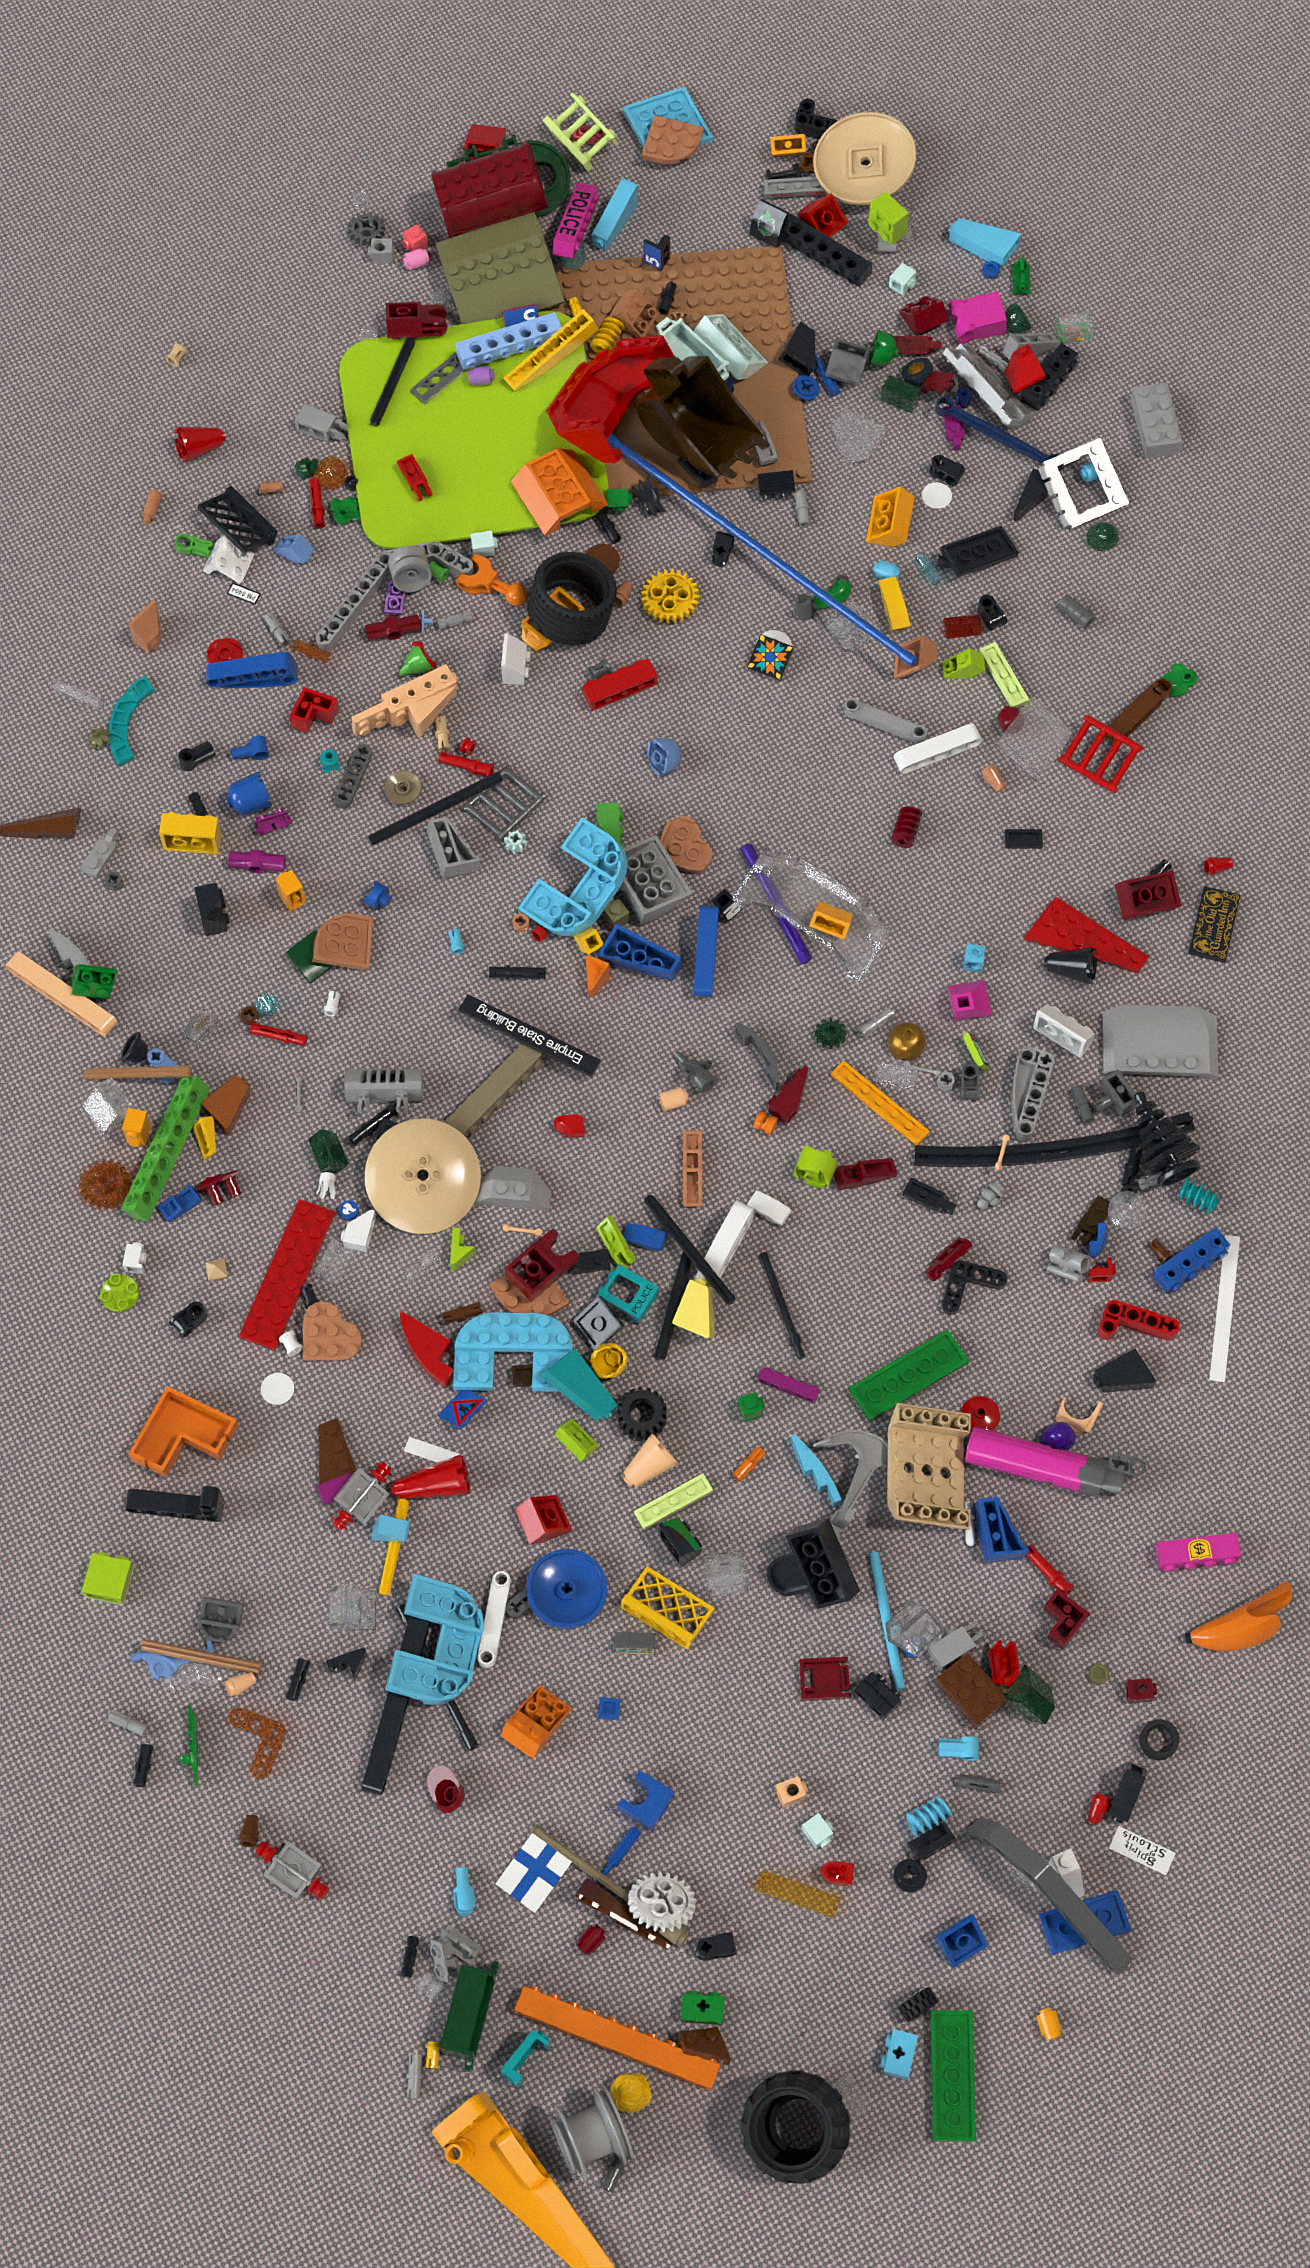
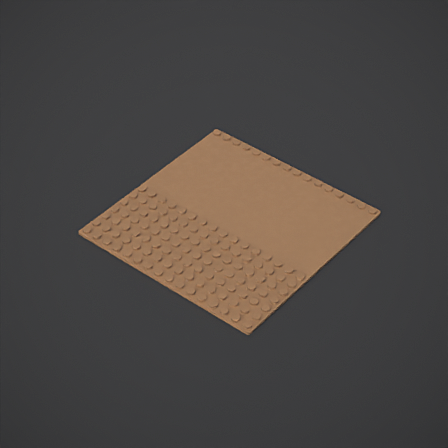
M766 246L670 254V259L662 271L645 263L644 257L553 264L565 303L542 311H556L573 318L569 299L577 297L581 308L591 316L599 329L603 320L610 315L625 291L638 288L658 310L662 300L661 295L664 293L667 283L673 281L677 284V288L674 294L675 300L671 303L669 313L686 312L691 315L693 321L688 327L692 331L704 315L724 314L768 362L748 379L737 380L732 377L729 371V377L724 382L757 423L758 420H763L778 456L777 462L761 466L754 446H752L746 452L754 459L750 464L737 460L729 467L737 473L734 479L721 475L717 482L703 489L678 463L677 459L679 457L661 447L644 428L635 407V403L645 395L644 392L637 395L633 404L630 405L626 414L619 421L618 426L612 431V435L690 493L758 488L757 474L793 470L795 484L812 482L802 398L799 399L798 395H794V390L792 389L793 381L799 375L798 372L778 360L793 333L781 246L777 248ZM659 313L644 337L660 335L656 325L664 320L666 315ZM667 325L662 331L664 332L670 325ZM621 331V335L618 336V340L615 341V345L612 348L617 346L616 342L621 339L637 337ZM596 332L583 343L587 363L596 358L594 355L597 353L590 347V342ZM623 454L618 462L605 463L609 489H628V493H632V498H638L632 491L631 486L638 490V482L641 480L646 487V479L649 475L653 488L658 489L660 496L676 494Z

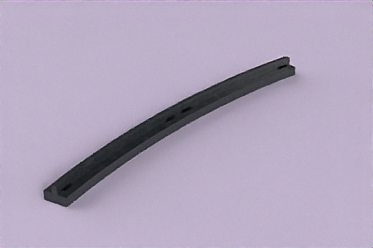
M1189 1112L1170 1117L1174 1121L1172 1126L1188 1124L1187 1126L1180 1127L1183 1130L1182 1134L1195 1131L1193 1117L1190 1116ZM1138 1126L1102 1134L1058 1141L1006 1145L1001 1164L1002 1166L1057 1162L1139 1147L1141 1142L1146 1140L1139 1139V1131L1144 1127L1138 1128ZM915 1145L914 1166L995 1167L1002 1146L950 1147ZM1071 1149V1152L1060 1153V1150ZM1052 1151V1154L1041 1155V1152ZM919 1155H920V1156H930V1159H927V1158H919Z

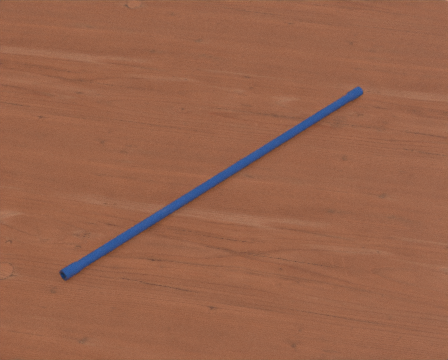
M610 434L607 440L612 448H620L624 456L888 648L911 667L915 665L918 660L916 656L900 647L635 453L614 435Z

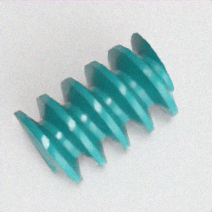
M1189 1176L1179 1192L1180 1200L1187 1197L1186 1203L1188 1204L1194 1200L1193 1207L1201 1204L1200 1210L1203 1211L1207 1208L1208 1215L1216 1209L1223 1196L1221 1195L1216 1198L1217 1191L1209 1194V1187L1203 1191L1202 1183L1196 1187V1180L1189 1183Z

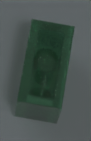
M889 375L881 388L880 400L912 414L920 401L921 389Z
M321 1129L308 1138L321 1172L337 1174L349 1165L336 1132Z

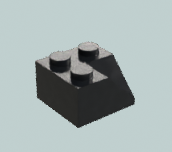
M217 883L194 887L205 935L210 936L228 932L227 924H230L228 913L224 914L223 912L226 904L222 888L218 889Z

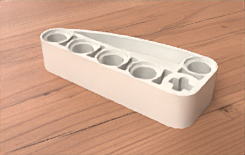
M738 1200L733 1204L704 1258L720 1278L754 1218V1209ZM698 1271L696 1277L705 1279L701 1272Z

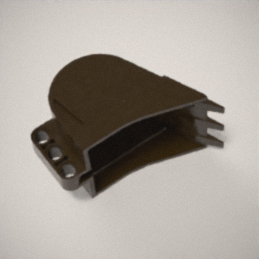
M688 356L683 360L677 357L656 358L643 370L652 388L635 403L641 423L661 447L689 461L694 468L715 478L723 475L734 479L737 473L729 468L737 460L750 464L754 459L746 452L753 445L764 449L770 445V443L762 438L766 434L765 431L734 396L708 356Z

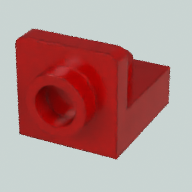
M1107 1257L1106 1268L1094 1266L1092 1269H1089L1087 1274L1088 1283L1111 1282L1113 1275H1116V1265L1112 1263V1258Z

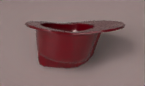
M444 1765L434 1767L427 1777L429 1792L439 1811L442 1813L454 1812L462 1806L465 1790L449 1767Z

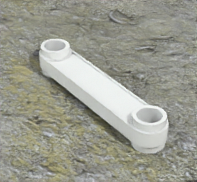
M504 1571L495 1573L492 1578L484 1620V1630L478 1652V1663L485 1669L493 1667L497 1659L511 1584L509 1574ZM500 1577L507 1579L506 1583L502 1585L496 1581ZM485 1655L492 1657V1660L488 1663L483 1662L481 1659Z

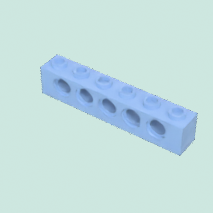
M554 312L457 342L456 353L463 370L474 368L484 363H490L500 358H506L516 353L538 348L562 327Z

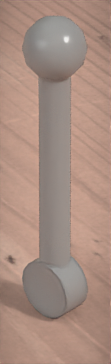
M908 1061L903 1063L905 1070L911 1068L933 1073L935 1076H939L942 1073L940 1069L932 1070L911 1065Z
M298 1075L295 1078L297 1082V1106L295 1107V1112L301 1113L303 1111L301 1106V1082L303 1077Z

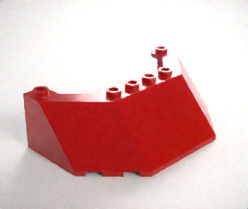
M663 335L621 339L616 342L617 346L609 351L607 349L602 350L594 355L596 358L587 364L585 361L580 363L546 410L557 434L602 463L618 462L623 453L620 448H612L607 439L618 426L619 421L626 414L630 405L633 404L637 395L652 386L643 370L656 358L675 357Z

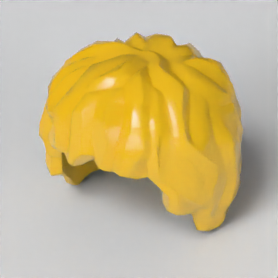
M615 1343L601 1344L591 1355V1367L599 1378H616L627 1367V1352Z
M623 2073L618 2075L611 2084L610 2095L617 2110L627 2113L637 2112L650 2103L652 2098L651 2088L643 2074Z

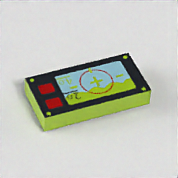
M970 1032L963 1034L962 1037L975 1064L984 1071L989 1069L990 1066L975 1035Z

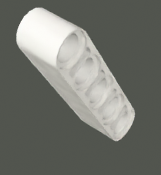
M968 724L895 753L893 758L900 772L906 774L974 748L981 744L983 740L975 724Z

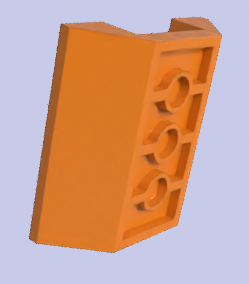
M556 448L526 463L511 481V484L544 536L561 529V520L587 507L593 513L608 505L574 450Z

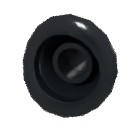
M140 1032L133 1033L127 1039L121 1054L122 1063L126 1060L139 1063L146 1057L148 1045L141 1039L142 1034Z

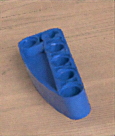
M277 652L210 663L206 666V684L211 687L266 688L291 685L298 682V664L288 652Z
M700 905L693 996L712 997L719 919L718 906Z

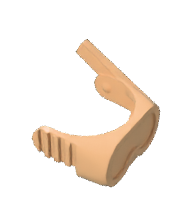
M1064 1397L1059 1407L1056 1421L1069 1424L1075 1433L1081 1434L1084 1431L1089 1433L1104 1403L1099 1401L1091 1416L1081 1420L1071 1417L1065 1411L1064 1403L1066 1397Z

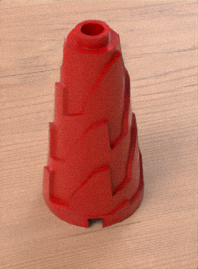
M462 1454L394 1480V1484L391 1485L393 1497L397 1496L398 1499L432 1498L470 1494L471 1486L470 1480L467 1478L469 1474Z

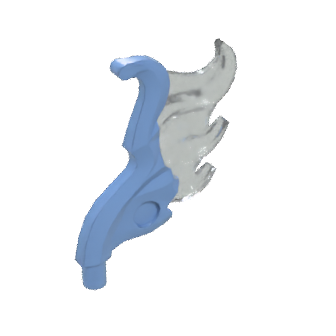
M207 1640V1650L205 1652L214 1653L212 1642ZM141 1649L139 1650L140 1652L130 1655L133 1663L139 1660L146 1661L151 1675L157 1681L160 1680V1677H163L164 1686L170 1692L176 1693V1689L173 1688L174 1684L180 1685L185 1690L194 1691V1688L190 1686L194 1682L211 1687L217 1685L221 1680V1676L213 1677L210 1674L209 1664L145 1652Z

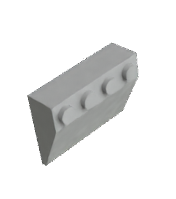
M657 835L624 849L627 857V872L619 890L641 926L658 919L693 895Z

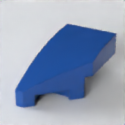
M1098 1223L1097 1241H1090L1089 1256L1091 1258L1097 1257L1106 1247L1108 1239L1106 1223Z

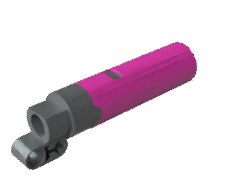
M977 1426L972 1429L965 1462L1041 1483L1045 1481L1052 1486L1097 1498L1100 1490L1120 1495L1125 1474L1138 1477L1144 1474L1146 1470L1145 1462L1132 1456L1115 1453L1106 1461L1065 1449L1051 1448L1052 1446ZM1120 1457V1461L1126 1463V1459H1130L1127 1471L1123 1470L1125 1466L1122 1465L1115 1468L1112 1459ZM1133 1462H1139L1142 1465L1140 1473H1134L1131 1470Z

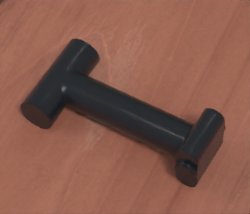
M795 163L792 165L793 170L776 173L766 170L765 177L766 180L794 176L795 178H801L802 174L799 165Z

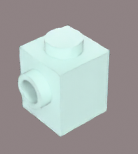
M902 263L890 276L889 287L903 296L909 288L912 289L917 281L916 271Z
M492 531L471 534L473 555L479 554L483 557L495 555V548H498L497 538H493Z
M819 1813L802 1825L801 1830L815 1849L820 1846L824 1848L832 1842V1830L834 1828L827 1819L824 1821Z

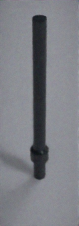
M763 1252L760 1254L788 1330L789 1342L794 1347L798 1360L803 1359L805 1354L801 1346V1337L797 1334L769 1256L767 1252Z

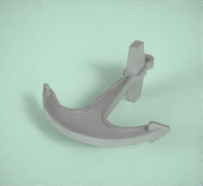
M862 1430L841 1431L813 1444V1447L848 1445L854 1448L859 1456V1465L842 1508L837 1510L830 1520L839 1542L840 1533L845 1531L855 1514L852 1507L874 1470L879 1467L888 1469V1442L873 1433ZM904 1464V1470L909 1473L907 1465Z

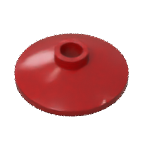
M985 1396L970 1398L961 1409V1413L971 1414V1432L975 1426L993 1431L1000 1421L999 1407L992 1399ZM982 1410L985 1414L980 1416L977 1412Z

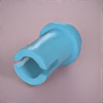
M453 929L454 933L450 930L448 934L452 945L450 947L451 951L454 954L463 953L465 944L462 942L460 929Z

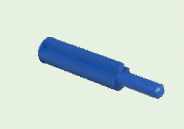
M815 352L816 370L832 397L837 396L840 393V389L834 379L825 376L827 366L825 363L822 364Z
M632 1826L607 1859L609 1863L601 1872L602 1874L607 1876L614 1866L617 1867L642 1834L636 1827Z

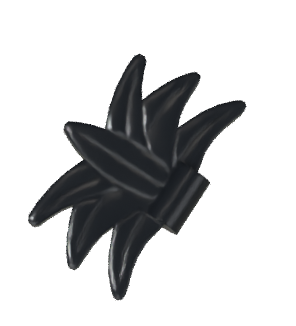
M649 475L646 479V487L641 480L638 482V490L631 486L632 491L639 498L635 505H642L645 518H647V511L657 517L655 507L659 511L666 513V510L659 501L661 499L660 493L657 488H653Z

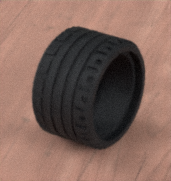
M578 552L554 554L546 558L536 570L527 602L530 621L538 632L556 643L564 645L590 643L600 637L608 625L617 596L616 581L611 571L594 557ZM559 586L580 590L591 597L597 607L583 611L563 607L548 595L547 590Z

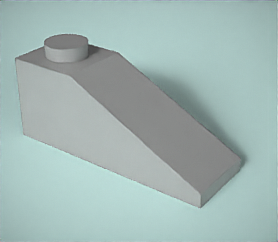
M1050 332L1011 334L1008 336L1002 353L1010 360L1014 351L1029 344L1035 356L1058 346L1059 341Z

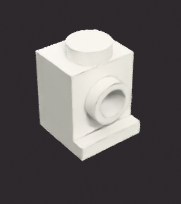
M135 1242L126 1245L122 1265L125 1272L145 1273L142 1264L146 1263L147 1253L144 1252L143 1244Z

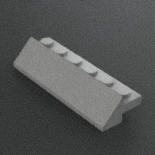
M960 343L956 349H945L943 354L947 357V362L956 368L957 373L965 378L968 385L979 394L980 399L990 406V410L997 414L1000 421L1011 431H1014L1034 417L969 344Z

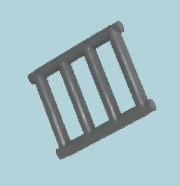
M508 764L499 773L502 779L505 776L509 777L534 798L528 806L498 783L474 795L461 807L462 811L465 813L468 811L492 831L498 841L505 838L509 831L514 830L547 798L545 794H539L516 775ZM492 788H495L522 812L514 818L486 794ZM480 799L509 823L503 830L499 829L473 807Z

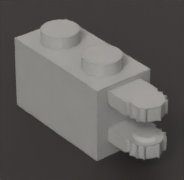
M306 404L303 405L295 419L297 431L329 442L331 437L342 440L344 437L343 433L336 429L347 431L349 428L346 423L337 420L336 416L331 412H324L315 406Z
M976 1621L965 1627L961 1626L958 1629L953 1627L946 1633L947 1636L942 1639L938 1637L929 1643L930 1646L927 1652L941 1672L957 1662L966 1653L974 1652L976 1648L975 1643L985 1637L984 1632H979L972 1638L969 1636L968 1632L978 1626Z

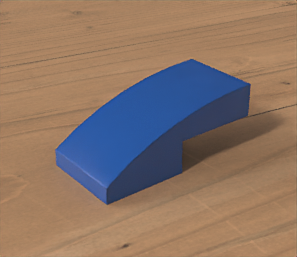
M190 1184L176 1196L171 1195L158 1208L166 1220L170 1222L194 1208L203 1199Z
M627 1223L623 1237L627 1244L639 1245L647 1250L662 1251L667 1233L647 1226Z

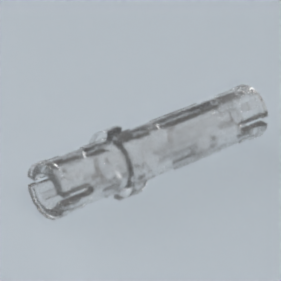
M59 679L53 681L56 684L52 683L51 689L79 700L83 705L88 704L98 710L102 709L100 704L104 705V699L92 695L87 690L83 691L64 683Z

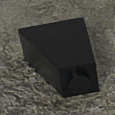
M800 322L793 331L778 360L802 376H810L816 367L815 331Z
M1136 1348L1096 1369L1093 1375L1094 1384L1097 1388H1101L1103 1393L1151 1389L1156 1383V1379Z
M1130 1762L1127 1763L1108 1815L1112 1816V1820L1123 1823V1821L1128 1823L1145 1781L1147 1769Z

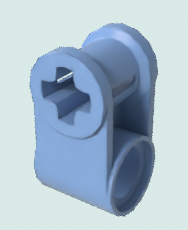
M154 1048L148 1052L147 1057L150 1067L178 1066L161 1049ZM162 1077L160 1079L169 1085L177 1077Z

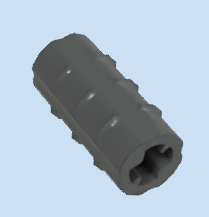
M1066 594L1058 603L1057 607L1084 629L1093 623L1095 616L1070 595Z

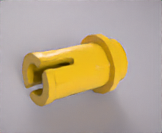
M428 2041V2046H425L427 2048L425 2068L438 2069L441 2050L440 2043Z

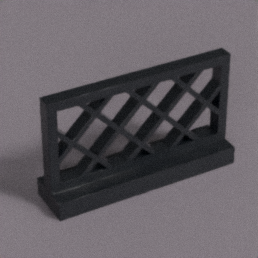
M232 486L227 487L225 493L198 504L197 509L243 554L264 544L270 546L275 543L278 531ZM223 500L226 505L218 504V502ZM206 508H215V512L208 511ZM218 509L228 511V513L222 514L218 513L217 511ZM230 512L236 513L239 517L230 515ZM217 518L225 519L227 523L219 522ZM229 520L239 522V526L229 524ZM242 523L247 524L250 528L242 527ZM228 529L238 531V535L230 533ZM241 532L249 533L251 537L242 536ZM253 534L258 535L261 539L253 538ZM240 541L250 542V544L244 546Z

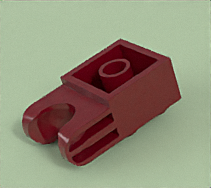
M420 302L385 303L387 338L397 340L410 337L416 339L418 337L442 336L447 332L446 309L440 304L421 305Z
M555 1229L547 1232L505 1268V1276L530 1302H533L572 1268L580 1258V1254L575 1250L565 1255H557L552 1251L551 1247L558 1239V1232Z

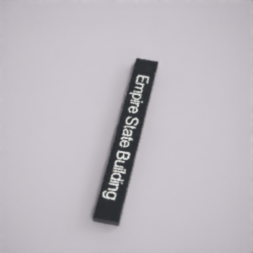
M467 994L458 1009L460 1013L591 1078L601 1064L600 1059Z

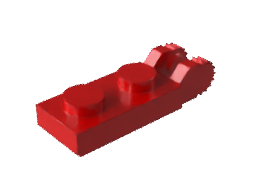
M413 454L396 461L418 501L423 500L422 494L418 490L420 487H424L429 497L433 495L428 481Z

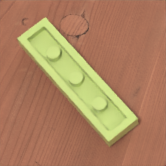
M996 642L980 648L979 653L984 655L985 664L1009 705L1018 708L1028 704V696Z
M702 1473L635 1510L634 1515L643 1530L709 1495L713 1492V1489Z

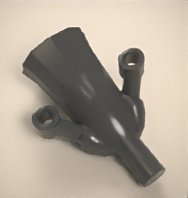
M680 1051L675 1053L674 1057L681 1063L680 1068L684 1072L683 1077L689 1078L702 1093L709 1091L716 1085L718 1079L705 1070L711 1068V1060L699 1062L698 1060L687 1059Z

